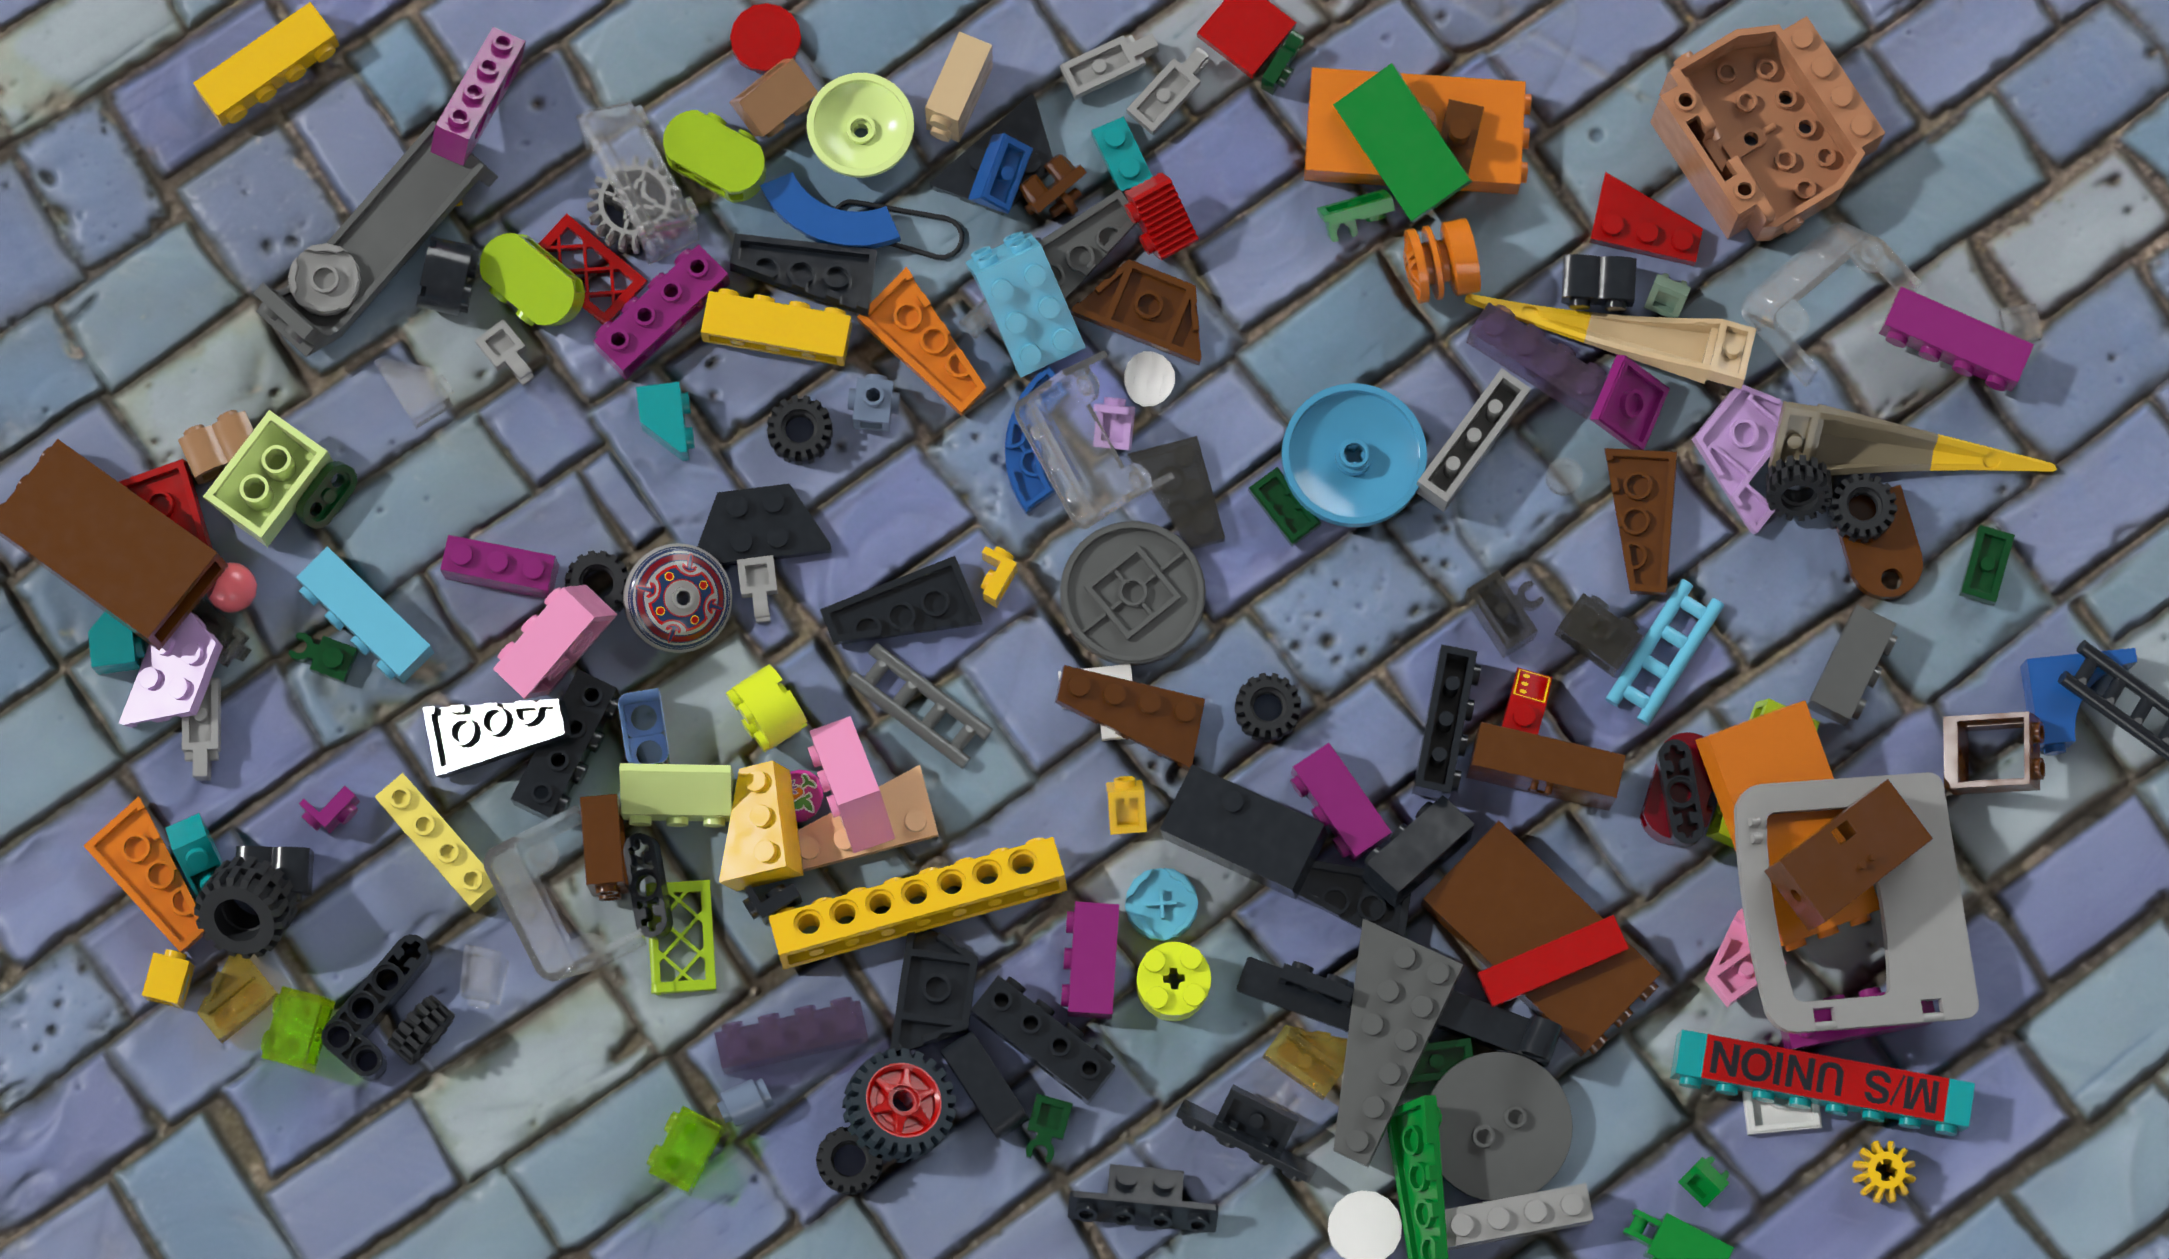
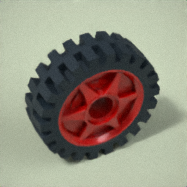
M895 1048L887 1049L884 1053L878 1052L870 1059H867L856 1070L846 1086L844 1092L846 1096L842 1103V1108H846L843 1114L845 1123L850 1122V1127L848 1128L850 1135L858 1136L859 1139L856 1143L861 1148L865 1145L870 1148L868 1153L874 1157L881 1154L883 1155L882 1160L890 1162L893 1158H896L897 1163L906 1162L908 1159H911V1161L917 1160L931 1152L944 1139L952 1126V1121L956 1115V1110L953 1107L957 1103L956 1095H951L954 1089L951 1081H945L944 1078L947 1073L943 1068L937 1070L934 1067L937 1063L932 1058H929L927 1061L924 1060V1054L919 1051L910 1054V1049L901 1048L896 1054ZM893 1099L902 1101L906 1106V1111L898 1110L893 1104Z

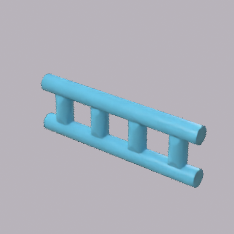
M1685 579L1679 581L1605 698L1608 703L1616 707L1625 698L1642 710L1636 719L1646 726H1649L1724 607V604L1715 598H1712L1706 607L1689 597L1688 594L1692 590L1693 585ZM1680 608L1699 619L1688 637L1669 626ZM1661 638L1680 649L1669 667L1650 656ZM1642 668L1661 679L1650 697L1631 686Z

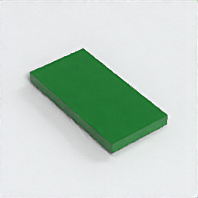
M1389 64L1333 104L1411 222H1416L1473 182L1394 64Z

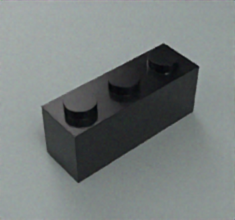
M1444 795L1434 803L1430 801L1425 803L1417 812L1416 819L1409 826L1406 824L1399 826L1391 835V842L1383 849L1380 846L1376 847L1364 861L1366 867L1363 880L1394 908L1471 840L1475 824Z

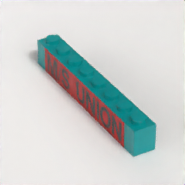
M1683 1029L1676 1036L1670 1075L1671 1079L1679 1080V1085L1686 1088L1700 1089L1701 1084L1716 1087L1715 1092L1732 1096L1738 1095V1091L1753 1093L1752 1099L1774 1102L1775 1098L1789 1100V1106L1801 1109H1810L1811 1104H1818L1826 1107V1113L1846 1116L1848 1111L1862 1113V1119L1867 1121L1884 1122V1118L1899 1120V1126L1910 1129H1920L1922 1124L1935 1127V1132L1938 1134L1957 1136L1958 1131L1962 1132L1969 1127L1975 1083Z

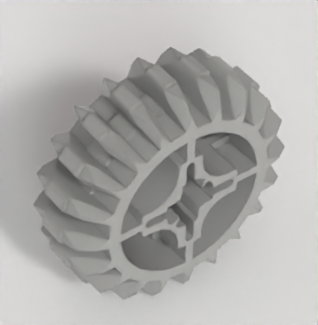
M635 157L631 159L630 167H625L623 160L619 159L617 161L618 170L614 172L611 167L606 166L604 171L607 179L596 176L594 181L599 188H592L588 191L589 197L593 199V201L586 204L587 210L593 213L588 219L591 225H598L595 229L596 235L598 237L607 235L605 242L609 247L619 241L618 249L622 253L625 252L628 244L632 245L634 254L640 252L639 245L643 244L646 245V249L649 252H652L654 250L652 241L657 240L659 244L665 245L666 238L663 233L675 235L676 228L672 223L682 222V215L677 212L684 209L683 200L677 199L682 195L680 186H673L676 181L673 174L664 176V166L659 165L652 171L653 164L649 159L644 162L643 167H639L638 160ZM634 182L633 186L627 191L616 190L624 184ZM648 184L654 186L663 195L665 200L664 207L656 205V201L647 198ZM640 196L642 208L637 206L638 210L632 211L631 214L629 204H633V201H638ZM607 204L614 206L616 211L624 214L622 228L614 224L607 216ZM642 221H655L646 228L636 230Z

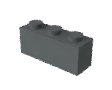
M1857 604L1851 612L1807 703L1808 709L1843 726H1846L1851 718L1858 720L1867 700L1861 697L1867 686L1874 687L1881 674L1882 668L1877 666L1881 655L1889 656L1898 638L1892 634L1897 623Z

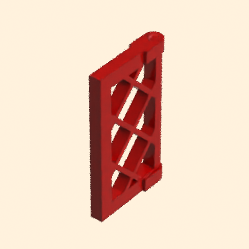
M567 213L538 243L547 252H558V261L561 263V251L583 250L584 268L569 270L575 275L585 274L586 292L582 308L602 325L607 321L613 322L620 315L624 305L635 297L648 283L642 275ZM567 230H570L582 240L583 244L561 245V237ZM587 250H594L609 263V266L588 268ZM610 272L611 291L589 292L588 274ZM614 272H620L632 283L625 290H615ZM612 297V305L603 312L590 301V298Z

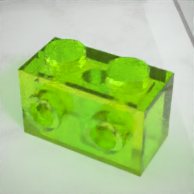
M282 986L280 994L275 997L272 1004L273 1019L270 1029L264 1033L261 1049L263 1052L261 1058L315 1073L323 1046L321 1039L322 1030L331 1019L335 1001L320 995Z
M682 1106L679 1113L673 1111L664 1128L668 1135L662 1146L657 1144L654 1146L646 1164L651 1166L648 1171L651 1177L691 1196L725 1129L722 1125Z

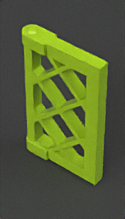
M710 880L667 882L668 894L675 900L671 905V911L680 904L695 918L681 934L672 927L671 932L677 938L664 953L659 950V940L649 938L651 994L661 995L717 990ZM656 883L645 884L646 896H650L655 892ZM701 892L702 910L699 914L682 901L688 893ZM647 904V907L652 909L653 920L648 922V927L656 930V924L661 922V917L654 915L652 904ZM698 921L703 926L704 947L701 950H698L684 937ZM680 941H683L697 954L683 970L667 957ZM701 957L705 961L706 979L693 980L686 973ZM663 960L680 973L674 981L661 982L660 963Z

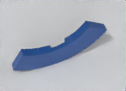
M793 172L760 185V189L773 211L786 224H789L804 234L806 238L815 242L874 249L901 241L887 206L861 212L832 208L812 197L800 185Z
M1050 365L1038 373L1020 395L1009 419L1006 432L1005 463L1007 475L1016 500L1025 514H1028L1055 494V490L1045 474L1042 463V439L1051 416L1070 397V392Z

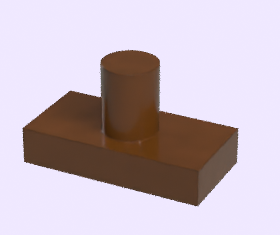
M1449 99L1441 135L1468 174L1484 107Z

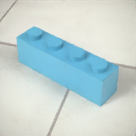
M328 546L296 577L303 586L299 590L300 594L313 606L319 602L327 609L328 612L324 616L336 629L340 631L345 627L354 635L350 641L362 654L366 656L371 652L380 660L376 667L388 679L392 680L396 676L404 684L434 654L431 645Z

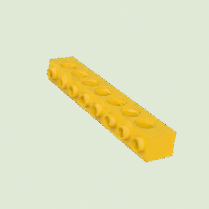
M1054 837L1047 839L1034 838L1027 841L1025 845L1011 849L1006 847L998 848L989 855L975 859L971 857L962 858L953 865L943 868H926L920 871L919 874L907 878H890L882 885L871 888L858 887L839 897H822L813 901L810 905L799 908L786 907L768 917L782 968L785 970L907 936V933H918L1068 890ZM1021 867L1032 868V870L1026 874H1019L1016 872ZM989 876L997 878L991 884L980 882L983 878ZM953 886L961 888L955 894L945 893L948 888ZM917 896H922L926 898L923 902L919 904H912L909 902L912 898ZM881 906L890 908L883 914L874 913L875 909ZM845 916L854 917L850 923H838ZM809 926L819 927L812 934L803 933V930Z

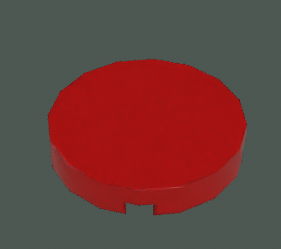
M769 3L753 5L741 12L734 21L730 34L732 51L738 62L746 69L749 68L763 75L783 59L794 58L795 60L802 43L799 24L794 16L783 7Z

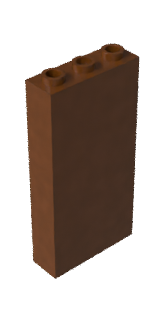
M59 439L43 451L35 467L29 474L19 480L16 490L7 501L0 504V536L158 651H160L229 566L215 550Z
M1500 821L1477 842L1421 902V905L1487 968L1603 919ZM1627 941L1626 943L1629 947L1627 951L1518 997L1537 1016L1560 1024L1563 1027L1560 1038L1580 1057L1588 1050L1594 1055L1608 1041L1604 1033L1613 1024L1620 1028L1634 1013L1629 1007L1638 998L1645 1002L1659 987L1654 981L1661 973Z

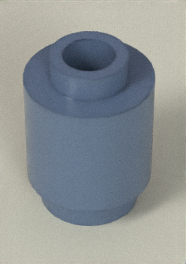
M763 1078L753 1081V1079L747 1080L720 1093L723 1100L716 1103L725 1123L733 1120L735 1127L767 1113V1108L775 1105Z

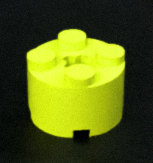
M770 664L739 682L725 693L736 711L739 710L744 719L741 720V723L752 739H756L764 752L773 749L808 726L806 717L791 691H787L784 685L779 683L782 681V678Z
M1166 942L1154 947L1145 954L1138 968L1136 990L1140 1002L1154 1016L1165 1021H1182L1199 1011L1207 1000L1211 986V972L1206 959L1198 949L1181 942ZM1169 974H1176L1177 979H1183V982L1179 983L1178 989H1171L1170 983H1164V981L1168 980Z

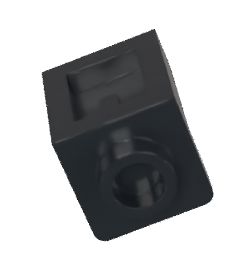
M793 883L787 887L784 884L774 887L765 894L767 899L763 902L759 900L751 885H748L744 888L748 898L742 901L753 920L760 916L765 925L770 923L768 916L774 915L786 907H796L803 902Z

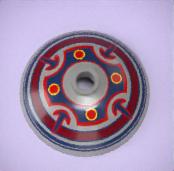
M667 544L643 555L631 569L624 586V610L634 632L650 646L672 653L690 652L709 644L725 627L732 608V588L726 571L710 553L693 545ZM680 591H684L688 595V601L685 605H680L677 602L676 597Z

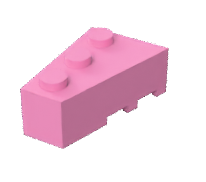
M851 716L810 730L809 732L814 744L807 747L814 768L822 767V770L817 772L824 793L831 791L832 795L826 797L833 818L840 816L853 853L895 839L880 789Z

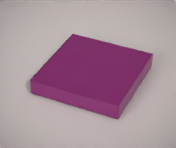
M1616 355L1589 419L1631 450H1644L1670 388L1626 355Z

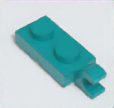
M1124 116L1091 130V135L1117 190L1120 189L1125 195L1124 192L1126 190H1130L1139 183H1143L1145 180L1153 177Z

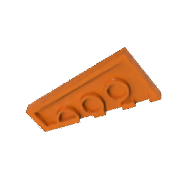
M907 266L870 303L868 317L861 314L857 316V321L961 416L986 392V386L952 338L944 322L940 320L934 311L930 301L915 282Z
M138 796L83 846L177 950L185 953L203 937L205 932L204 929H198L196 924L199 917L194 915V907L197 903L142 799Z

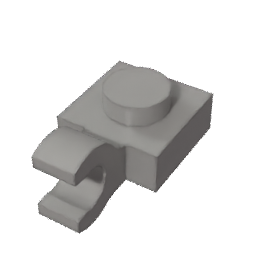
M504 319L475 340L477 346L497 371H500L507 365L522 386L534 378L531 369L520 357L527 350L526 346Z
M773 555L737 560L741 597L753 598L756 624L771 622L767 595L778 594Z

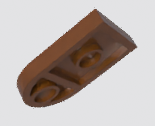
M1901 485L1891 487L1889 490L1891 494L1895 492L1897 499L1894 501V504L1897 505V512L1894 515L1895 518L1892 524L1879 538L1874 541L1872 538L1866 543H1861V539L1852 542L1849 541L1850 537L1845 534L1842 537L1838 534L1854 584L1864 594L1878 600H1894L1904 596L1916 585L1923 570L1922 552ZM1859 495L1850 500L1849 511L1854 518L1866 521L1875 516L1876 506L1874 501L1868 496ZM1885 572L1896 573L1901 581L1900 587L1894 590L1886 588L1881 581L1882 574Z

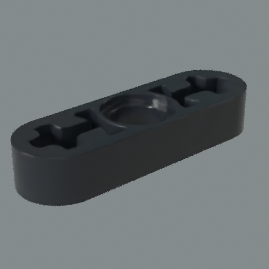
M1672 739L1666 741L1661 746L1656 760L1670 837L1677 845L1690 847L1695 845L1703 836L1705 830L1691 750L1685 742ZM1670 748H1675L1676 754H1683L1684 758L1678 762L1679 774L1687 771L1688 776L1678 775L1667 779V774L1672 775L1674 773L1672 761H1665L1664 758L1669 754ZM1682 783L1690 789L1691 797L1687 802L1678 803L1672 799L1670 789L1674 784ZM1693 807L1694 812L1687 813V820L1689 826H1696L1697 830L1692 832L1691 838H1686L1685 833H1678L1677 830L1683 824L1682 813L1674 815L1673 810L1684 811Z
M636 833L626 840L623 847L637 930L643 936L659 940L665 938L673 927V916L661 848L655 838L643 833ZM640 843L649 846V851L644 852L643 857L645 864L653 866V869H640L637 871V868H644L642 857L635 855V851L641 847ZM653 876L657 884L656 890L650 896H643L640 892L641 881L645 877ZM644 903L652 904L654 915L661 917V922L656 924V930L647 926V922L653 920L651 908L643 907Z

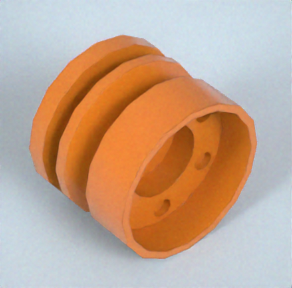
M1466 218L1442 222L1439 240L1435 239L1433 231L1428 225L1422 226V243L1416 229L1411 228L1404 231L1403 259L1405 271L1418 303L1429 302V285L1435 299L1442 300L1445 291L1444 282H1449L1456 296L1480 292L1481 275L1479 260L1471 227Z

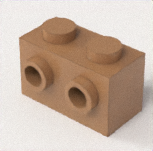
M794 58L783 59L729 103L753 136L767 135L770 138L785 127L783 121L794 113L795 116H798L810 108L812 103L810 99L816 96L818 92Z

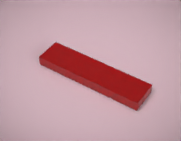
M1612 915L1482 970L1477 975L1492 1008L1623 953L1629 947L1615 916Z

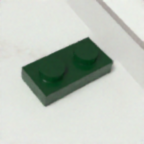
M1984 525L1978 526L1959 596L1995 605L2015 537L2014 534Z
M1471 1038L1428 1043L1409 1083L1440 1080L1450 1068L1472 1057Z

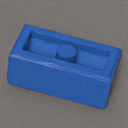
M1005 133L993 135L989 141L968 199L974 203L1008 214L1033 148Z

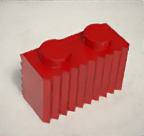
M1158 173L1156 176L1124 192L1129 203L1124 205V208L1133 224L1139 223L1144 233L1139 236V240L1148 255L1153 253L1162 261L1199 241L1172 180L1165 174Z

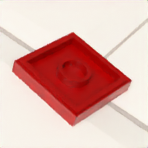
M1224 0L1197 32V37L1253 79L1289 36L1291 31L1295 29L1297 22L1268 0Z

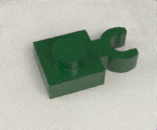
M1294 30L1291 31L1282 49H1279L1264 73L1261 89L1273 95L1278 86L1285 88L1294 72V69L1291 68V63L1303 47L1305 36Z
M298 632L295 637L297 640L305 642L307 647L302 653L290 650L289 656L294 661L301 663L311 660L312 664L309 668L311 672L345 684L359 650L326 636H323L320 644L317 645L309 635Z
M1041 1094L1036 1095L1027 1131L1036 1133L1037 1136L1027 1145V1158L1031 1159L1033 1150L1038 1146H1042L1047 1150L1045 1163L1050 1164L1054 1158L1052 1138L1063 1141L1073 1103Z

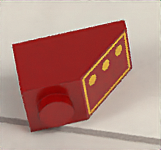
M1517 667L1501 726L1538 735L1553 677Z

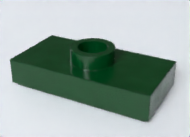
M1278 467L1248 488L1249 493L1291 547L1321 526L1319 519L1307 511L1293 496L1283 473Z

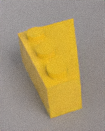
M773 760L740 768L719 883L735 891H741L748 885H751L753 888L803 876L790 770Z

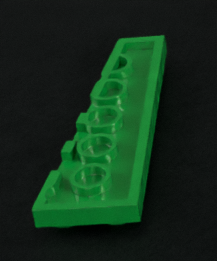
M1424 1095L1398 1106L1387 1128L1408 1259H1448L1439 1136L1442 1113L1437 1106L1436 1095Z

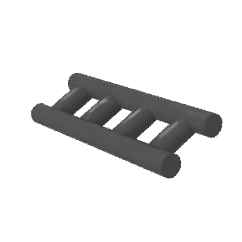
M876 643L869 652V655L877 660L865 677L854 671L846 683L961 769H964L971 759L970 756L963 752L964 748L975 734L985 741L992 733L993 728L879 643ZM888 669L906 682L893 699L876 687ZM917 691L935 703L922 721L905 709V706ZM946 713L964 725L952 742H949L933 730Z

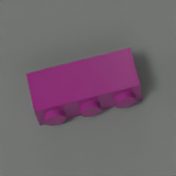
M448 535L440 570L447 580L546 599L554 590L559 563L555 555Z
M1327 743L1292 767L1291 774L1294 778L1290 782L1301 798L1305 796L1309 798L1314 806L1311 809L1316 821L1323 823L1325 827L1328 826L1335 836L1332 842L1343 858L1349 856L1354 863L1390 839L1391 830L1330 743Z
M1075 901V911H1067L1066 933L1073 934L1072 948L1065 947L1063 970H1071L1070 984H1062L1061 1006L1068 1007V1017L1112 1019L1119 904Z

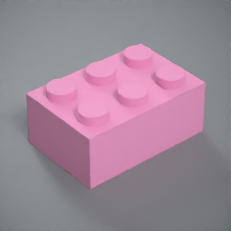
M587 585L569 586L562 589L558 587L553 590L545 599L544 603L547 606L540 615L537 616L535 614L530 617L521 628L523 632L521 637L515 643L513 641L508 643L498 654L497 657L500 661L493 670L524 699L549 695L618 615Z

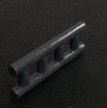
M2083 640L2078 645L2076 651L2085 660L2075 676L2064 671L2059 676L2058 683L2169 762V700L2089 642ZM2097 667L2113 678L2103 696L2087 686ZM2125 687L2141 698L2130 716L2115 706ZM2153 707L2168 717L2158 736L2142 725Z

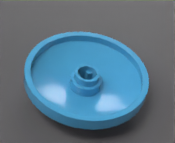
M1348 383L1332 386L1314 394L1297 409L1285 431L1281 450V462L1289 489L1307 511L1319 519L1334 525L1366 527L1390 519L1402 511L1413 499L1419 488L1416 485L1417 481L1426 469L1427 447L1420 423L1413 412L1400 399L1375 386Z

